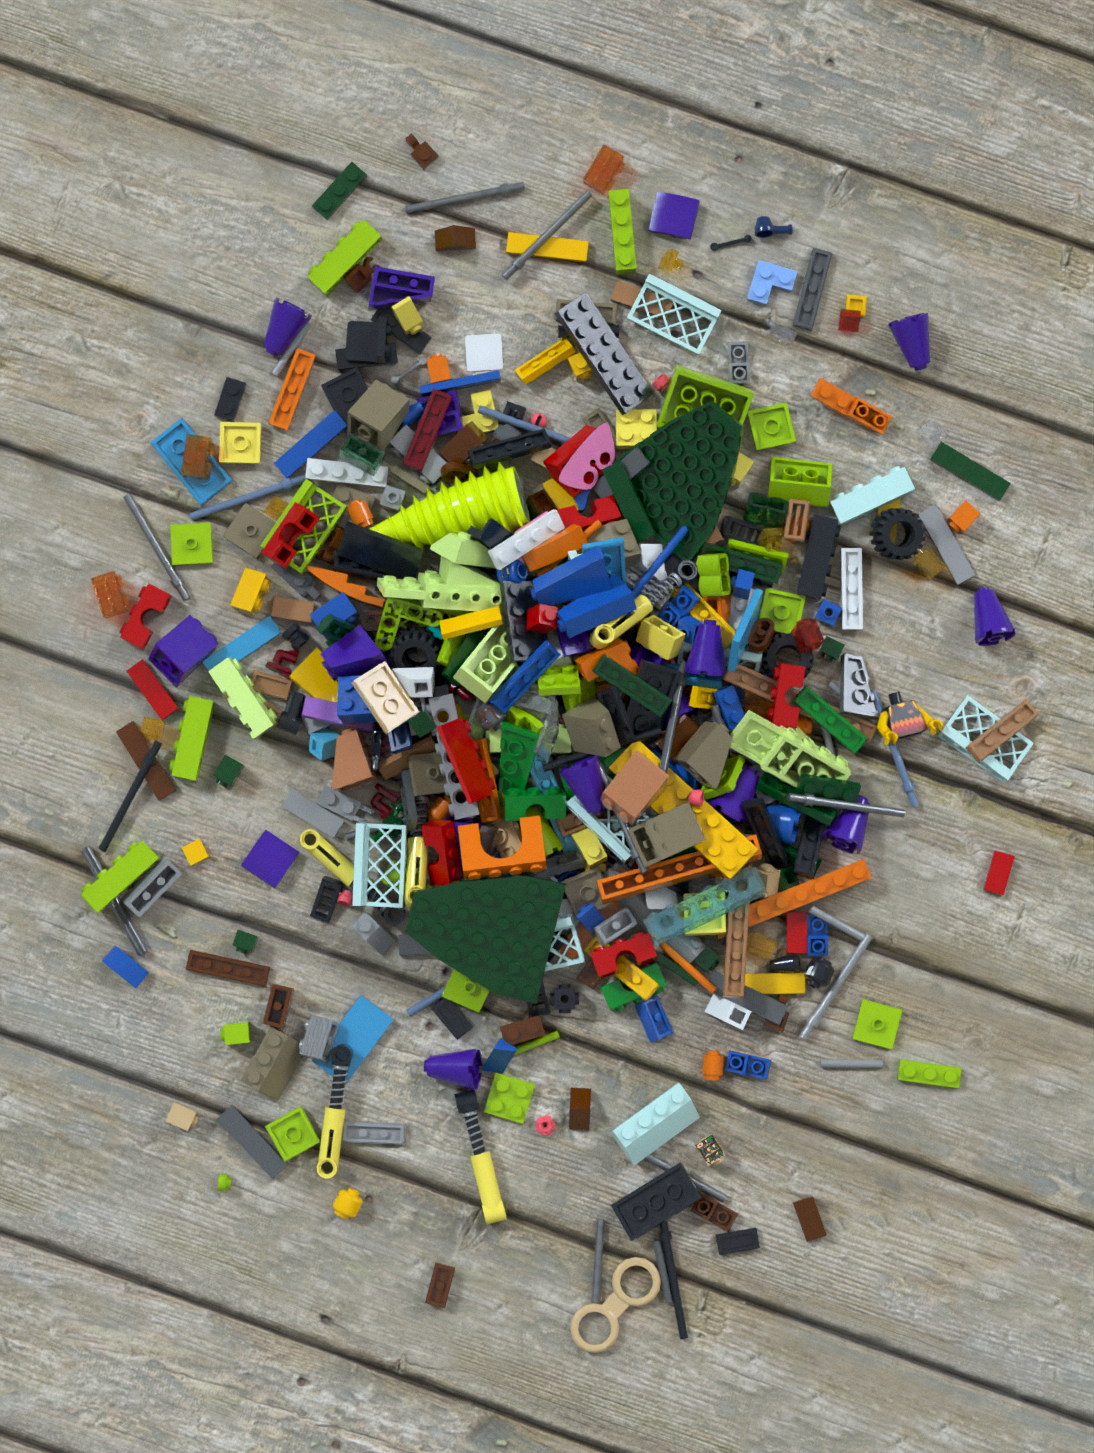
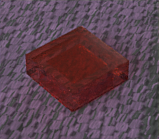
M840 309L838 330L858 332L861 311Z

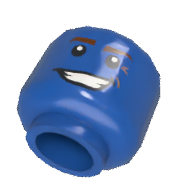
M516 559L501 570L497 569L496 577L500 583L502 581H512L519 584L526 580L528 574L527 567L520 560Z

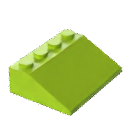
M676 364L656 426L662 427L669 421L709 401H714L743 425L754 395L753 390Z

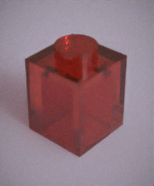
M816 619L799 620L791 631L800 653L816 650L824 642Z

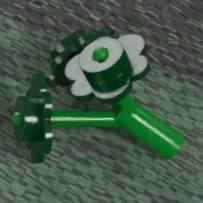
M396 802L395 805L388 803V806L396 811L389 818H384L382 824L404 825L402 819H397L399 813L404 815L402 803ZM393 829L388 835L391 838H397L398 835L402 834V829ZM380 831L372 836V839L376 842L384 834ZM407 831V843L408 839L413 837L411 835L412 831Z

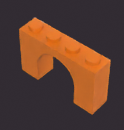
M619 638L615 639L604 649L592 650L575 659L582 678L587 682L599 677L592 670L603 654H606L635 675L639 668L636 661L631 659L629 655L631 649L626 641L623 642ZM627 694L622 698L624 706H626L629 697Z
M540 816L520 818L522 843L519 850L507 858H494L483 850L478 823L458 826L464 879L478 880L481 877L487 876L496 878L503 874L519 875L522 872L531 871L536 873L547 869Z

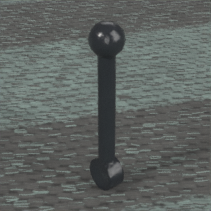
M746 235L744 238L720 244L712 243L710 249L717 251L721 247L741 242L749 243L752 238L750 235Z

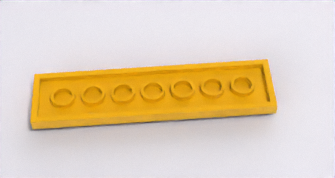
M639 741L632 743L613 762L609 770L616 776L636 750L641 752L659 768L661 760ZM669 767L667 770L669 778L665 789L650 806L658 815L689 802L688 795L693 790ZM705 800L702 807L694 806L690 803L706 838L705 841L693 847L724 876L731 880L757 853L758 848Z

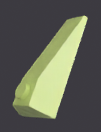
M459 531L458 534L449 533L430 547L432 551L455 564L496 568L488 553L490 549L471 539V535Z

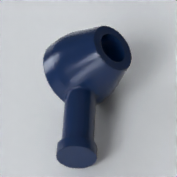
M762 216L757 218L754 233L759 238L771 237L774 234L792 235L793 227L792 224L788 226H773L769 217Z

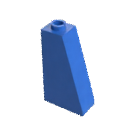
M596 546L532 580L534 588L531 589L533 601L538 600V604L551 606L611 590L601 546Z
M614 574L609 577L611 590L577 598L557 612L559 617L557 625L560 631L565 632L569 638L636 610L633 593L621 578Z

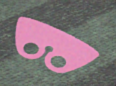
M607 422L594 430L572 455L559 476L561 483L577 489H591L597 483L598 472L595 467L590 466V461L594 459L599 469L613 464L615 449L612 433ZM604 452L610 455V461L606 465L600 463V456ZM591 471L594 474V480L591 484H586L584 482V475Z

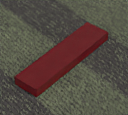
M433 388L403 465L421 472L423 471L452 400L451 395Z

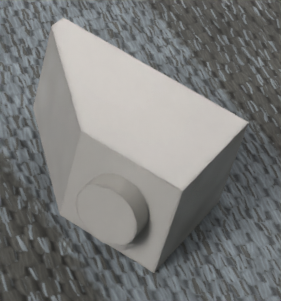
M366 911L351 926L380 955L396 941Z

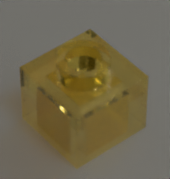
M144 716L141 733L145 734V738L157 740V737L163 738L166 722Z

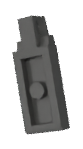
M276 563L271 566L300 595L305 597L309 594L315 601L321 596L314 588L317 583L305 571L301 574L289 565L287 568H284Z

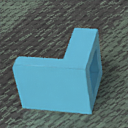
M331 728L310 734L309 752L321 761L334 757L337 736L340 735Z

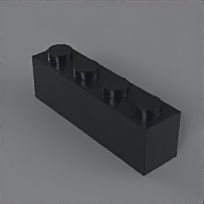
M814 514L796 594L820 601L821 596H826L828 585L824 583L826 576L830 577L832 565H829L830 557H834L837 545H833L835 537H839L841 526L837 525L839 519Z

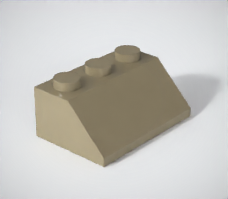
M270 1026L240 1081L279 1100L303 1057L299 1054L300 1041L274 1026Z

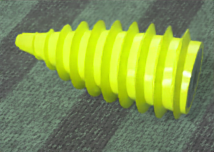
M499 462L496 472L490 473L484 466L483 476L476 478L470 471L469 480L463 483L455 475L454 486L447 488L441 481L440 491L433 494L427 488L426 498L421 501L413 495V504L405 509L400 504V512L392 517L388 515V519L377 525L375 524V526L369 529L423 549L424 544L432 545L449 533L458 534L459 531L467 533L471 526L481 531L489 518L497 521L512 534H514L516 529H520L528 524L530 518L515 467L505 469Z

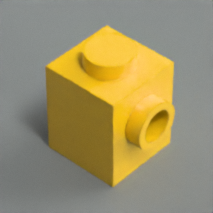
M580 352L568 357V364L576 380L580 378L584 380L592 376L593 371Z

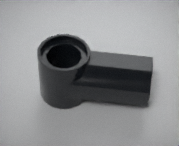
M291 692L285 710L278 721V729L294 735L297 734L302 721L301 715L306 697L304 694Z

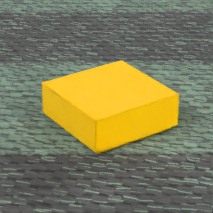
M847 295L845 316L865 318L867 296Z
M200 838L182 847L190 866L209 857Z

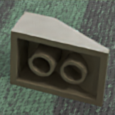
M627 519L605 524L587 539L588 543L622 537L624 540L625 568L636 566L641 551ZM582 548L576 551L577 554L583 553Z

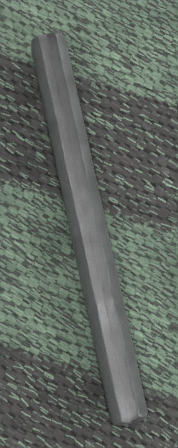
M87 846L81 850V853L95 879L98 880L96 876L103 870V867L92 847ZM118 896L110 903V906L137 955L142 956L148 952V949Z

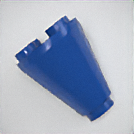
M789 805L767 806L781 842L787 845L795 844L799 826L795 825L799 823L801 812ZM747 818L745 824H749V827H751L750 822Z

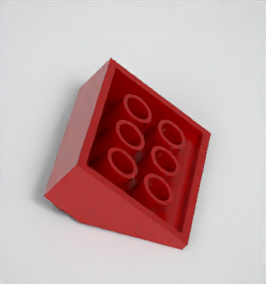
M461 717L437 726L468 804L493 795V790L496 787L492 778H487L485 770H488L484 758L479 759L477 751H480L476 739L471 740L469 732L472 730L468 720L463 721Z

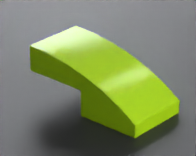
M514 706L506 712L507 716L503 720L504 722L542 734L540 739L542 740L545 725L538 719Z

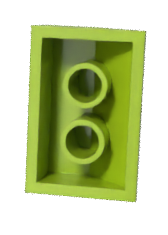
M771 457L767 500L789 503L790 499L810 501V505L817 507H828L831 492L832 463Z

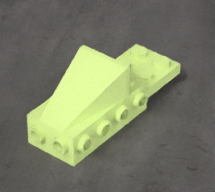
M441 556L439 574L435 571L427 570L425 573H419L418 580L413 577L396 579V577L388 575L377 579V587L383 597L418 599L423 608L480 611L499 606L501 613H504L500 582L497 578L492 577L473 565L455 564Z
M748 710L730 734L733 738L730 748L759 763L762 770L775 775L781 781L787 782L795 788L801 773L846 781L851 775L848 761L844 757L833 755L824 746H817L798 726L797 728L788 727V729L782 725L778 727Z

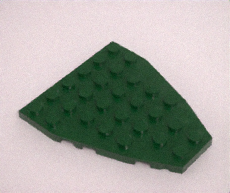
M709 401L669 421L650 434L649 437L637 443L633 448L622 453L614 462L622 460L636 447H639L649 460L650 464L637 474L631 482L656 532L654 537L663 545L667 546L682 526L688 528L687 534L672 551L682 561H692L714 533L736 470L744 426L714 401Z
M522 874L512 877L500 876L499 878L458 880L446 885L432 886L429 889L415 890L405 932L440 961L493 993L537 1004L566 884Z

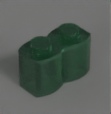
M751 492L747 499L743 520L750 524H763L770 529L780 530L783 528L789 502L781 498H769L764 494Z

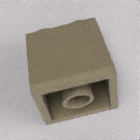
M375 380L348 411L347 436L381 455L408 414L410 399L404 394L391 389L387 384Z
M589 697L562 715L575 752L607 757L621 748L609 710L595 697Z
M705 721L673 759L701 785L716 789L719 785L733 738L728 734L729 729L722 723L717 724L714 721L712 723Z

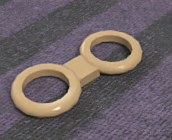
M633 1257L625 1259L617 1266L612 1277L613 1292L602 1304L592 1303L584 1305L576 1311L571 1319V1336L579 1348L586 1352L599 1353L606 1351L615 1343L619 1334L618 1317L628 1306L639 1307L647 1305L655 1299L660 1291L661 1278L655 1265L645 1258ZM635 1265L647 1269L653 1280L649 1293L640 1298L629 1297L623 1292L620 1285L623 1272ZM591 1312L602 1313L608 1318L611 1325V1332L608 1338L596 1345L584 1341L578 1330L582 1317Z

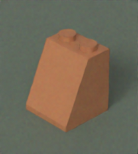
M353 728L342 731V735L337 736L332 788L338 792L378 779L376 771L371 770V755L364 734L356 729L353 730Z
M636 750L603 791L600 800L607 809L616 812L623 822L633 826L663 793L669 775Z

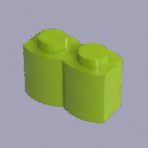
M727 554L699 555L696 567L700 576L698 589L701 596H724L730 594L731 582L728 574L729 561Z

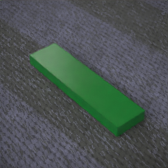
M805 686L793 700L796 705L853 754H856L868 738L808 686Z

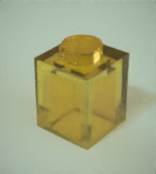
M931 548L926 551L921 549L914 556L916 560L913 562V565L928 582L946 566Z
M754 932V935L750 934L747 939V951L770 961L778 941Z

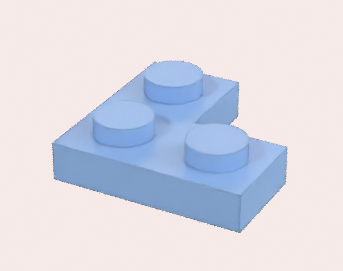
M758 260L747 300L767 305L772 287L791 292L797 271Z

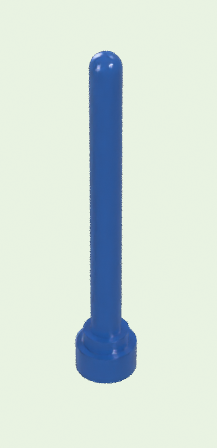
M682 526L631 590L634 599L687 534L688 528L686 526Z

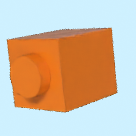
M431 355L430 359L426 360L431 384L451 380L446 355Z
M965 500L948 518L947 521L950 522L948 525L954 532L963 534L981 513Z

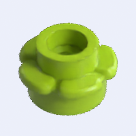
M227 1173L219 1174L217 1191L225 1193L226 1189H230L231 1177H227Z

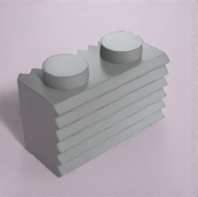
M311 1014L310 1019L305 1023L306 1033L304 1039H301L299 1043V1054L306 1058L327 1063L339 1023L333 1019Z

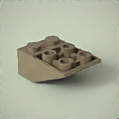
M689 802L628 829L644 867L706 840Z

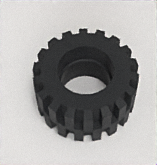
M891 508L888 511H882L880 513L881 516L874 518L876 523L871 524L873 532L870 531L869 536H873V539L870 541L872 545H876L874 550L880 552L879 555L895 560L912 558L911 555L918 554L917 549H922L923 545L921 542L926 539V537H923L926 529L921 527L924 523L922 520H918L919 516L916 513H912L911 510ZM900 522L905 529V538L900 545L895 546L890 539V531L894 524Z
M413 626L410 631L408 628L405 629L403 633H399L390 651L392 668L433 667L434 673H437L440 663L436 661L443 645L442 641L438 642L439 638L434 637L431 630L425 631V627L417 629L416 626ZM419 647L426 652L428 659L423 662L413 661L406 654V649Z
M782 633L779 636L773 637L768 648L762 654V668H764L765 673H768L770 678L773 679L774 667H778L776 664L777 652L782 648H792L800 657L799 665L805 667V679L813 667L814 660L812 647L808 645L809 642L802 639L800 635H794V633Z

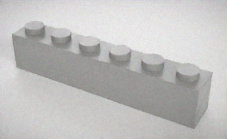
M620 859L615 862L626 866ZM615 863L604 873L603 878L621 874L613 870ZM645 893L617 901L623 908L628 907L636 921L651 936L655 933L658 934L689 963L706 947L696 935L685 936L684 923L670 909H648Z

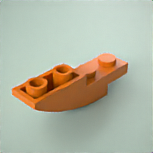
M822 378L818 379L810 394V397L824 404L826 408L881 435L884 434L892 418L889 414L859 397L855 398Z

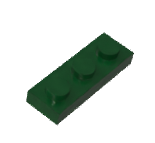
M351 162L315 201L312 208L324 219L328 220L364 181L367 174Z
M801 773L796 787V794L804 795V793L813 794L814 797L856 803L861 785L858 782Z

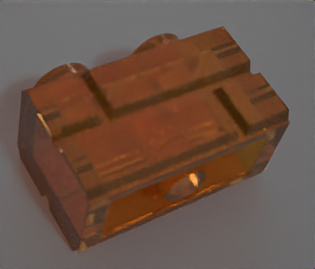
M603 144L584 176L583 183L601 194H604L606 190H611L615 184L613 178L616 173L621 174L626 165L623 162L624 156Z
M187 434L181 469L182 477L207 480V475L211 476L212 463H209L210 455L214 456L216 447L212 438Z
M111 571L91 578L102 615L105 619L128 612L127 606H130L127 594L123 595L121 587L124 586L121 575Z

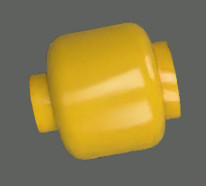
M351 1187L348 1190L341 1189L332 1204L335 1209L334 1213L346 1220L356 1217L363 1204V1200L359 1196L360 1192Z

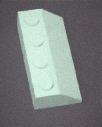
M677 1083L614 1128L610 1133L634 1166L700 1117L689 1095L681 1084Z

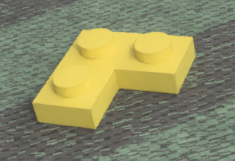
M486 390L470 394L475 414L462 416L463 427L473 421L483 433L495 431L498 427V421L477 413L480 405L495 410L491 391Z

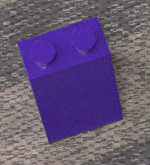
M189 615L155 644L148 660L177 688L203 663L202 661L215 651L219 643L213 634L208 633L202 627L198 619Z
M360 625L320 654L324 659L322 665L334 682L338 680V677L363 675L384 661L390 667L383 653Z

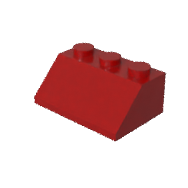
M585 425L543 461L550 476L573 498L583 489L573 488L561 483L559 476L576 450L597 429L589 425ZM604 452L600 456V463L606 465L610 461V455ZM593 459L590 461V466L595 467L599 477L603 472L602 469L596 466V462ZM589 471L584 475V482L591 484L594 480V474Z

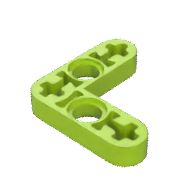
M388 597L375 644L383 651L392 648L401 618L436 627L440 625L439 621L443 620L444 612L442 609L423 608L421 603L415 599ZM394 601H396L398 605L396 607L395 613L391 612ZM416 606L420 609V613L413 615L410 613L409 608ZM424 610H427L425 617H422ZM433 613L437 614L436 620L432 619ZM391 618L395 621V625L389 627L385 624L384 620ZM385 632L389 633L386 644L382 643Z

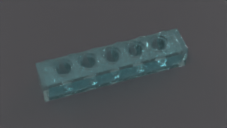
M747 867L731 880L726 877L716 886H707L702 890L703 892L685 897L681 903H672L660 913L654 912L649 914L643 922L656 947L768 894L756 867ZM739 884H747V888L744 891L737 890ZM723 892L729 894L725 900L718 899V896ZM704 901L710 903L706 909L699 908L700 904ZM689 910L691 915L688 918H682L681 914L683 911ZM666 919L672 920V924L669 927L662 926Z

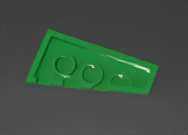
M504 721L501 723L502 735L500 740V804L501 791H507L509 788L525 790L542 735Z

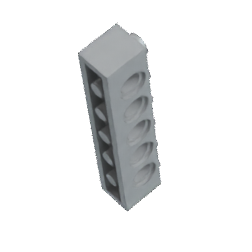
M453 693L430 698L429 703L426 704V708L437 726L459 719ZM441 711H446L449 714V720L445 723H441L438 720V714ZM437 728L432 730V735H437L438 743L435 744L437 756L441 755L443 762L439 764L441 775L446 776L447 784H444L445 794L450 796L452 803L448 804L450 816H455L456 820L479 815L480 811L477 801L468 804L467 800L464 803L457 802L456 794L463 790L460 783H454L451 779L454 768L452 763L447 760V751Z

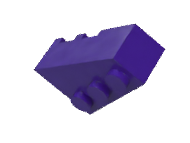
M375 266L368 311L391 308L408 296H410L414 304L431 302L435 277Z

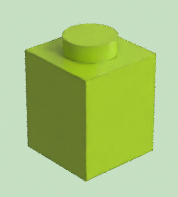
M250 1022L223 1025V1029H220L221 1041H225V1045L252 1042Z

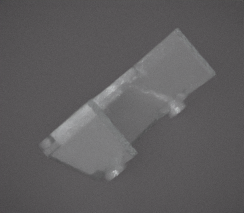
M502 681V683L498 686V688L494 691L490 698L504 685L506 681ZM529 688L513 706L531 714L544 724L533 752L543 762L548 763L559 734L558 700L554 695L539 696V690ZM478 697L468 721L472 730L469 732L472 740H479L484 731V728L476 718L478 712L476 709L484 704Z

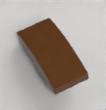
M700 1193L703 1199L693 1205L691 1212L729 1232L738 1213Z

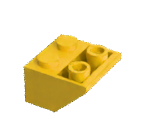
M245 567L230 606L252 616H255L256 612L259 613L263 606V594H267L271 586L267 574Z

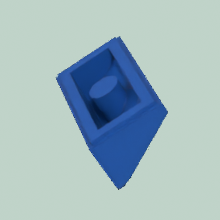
M658 995L650 998L648 1001L645 1000L635 1005L651 1043L673 1034Z
M499 1039L481 1070L503 1073L516 1053L517 1048Z

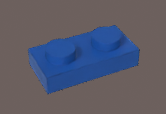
M729 684L713 692L717 704H719L720 713L726 727L729 730H733L745 714L734 685Z

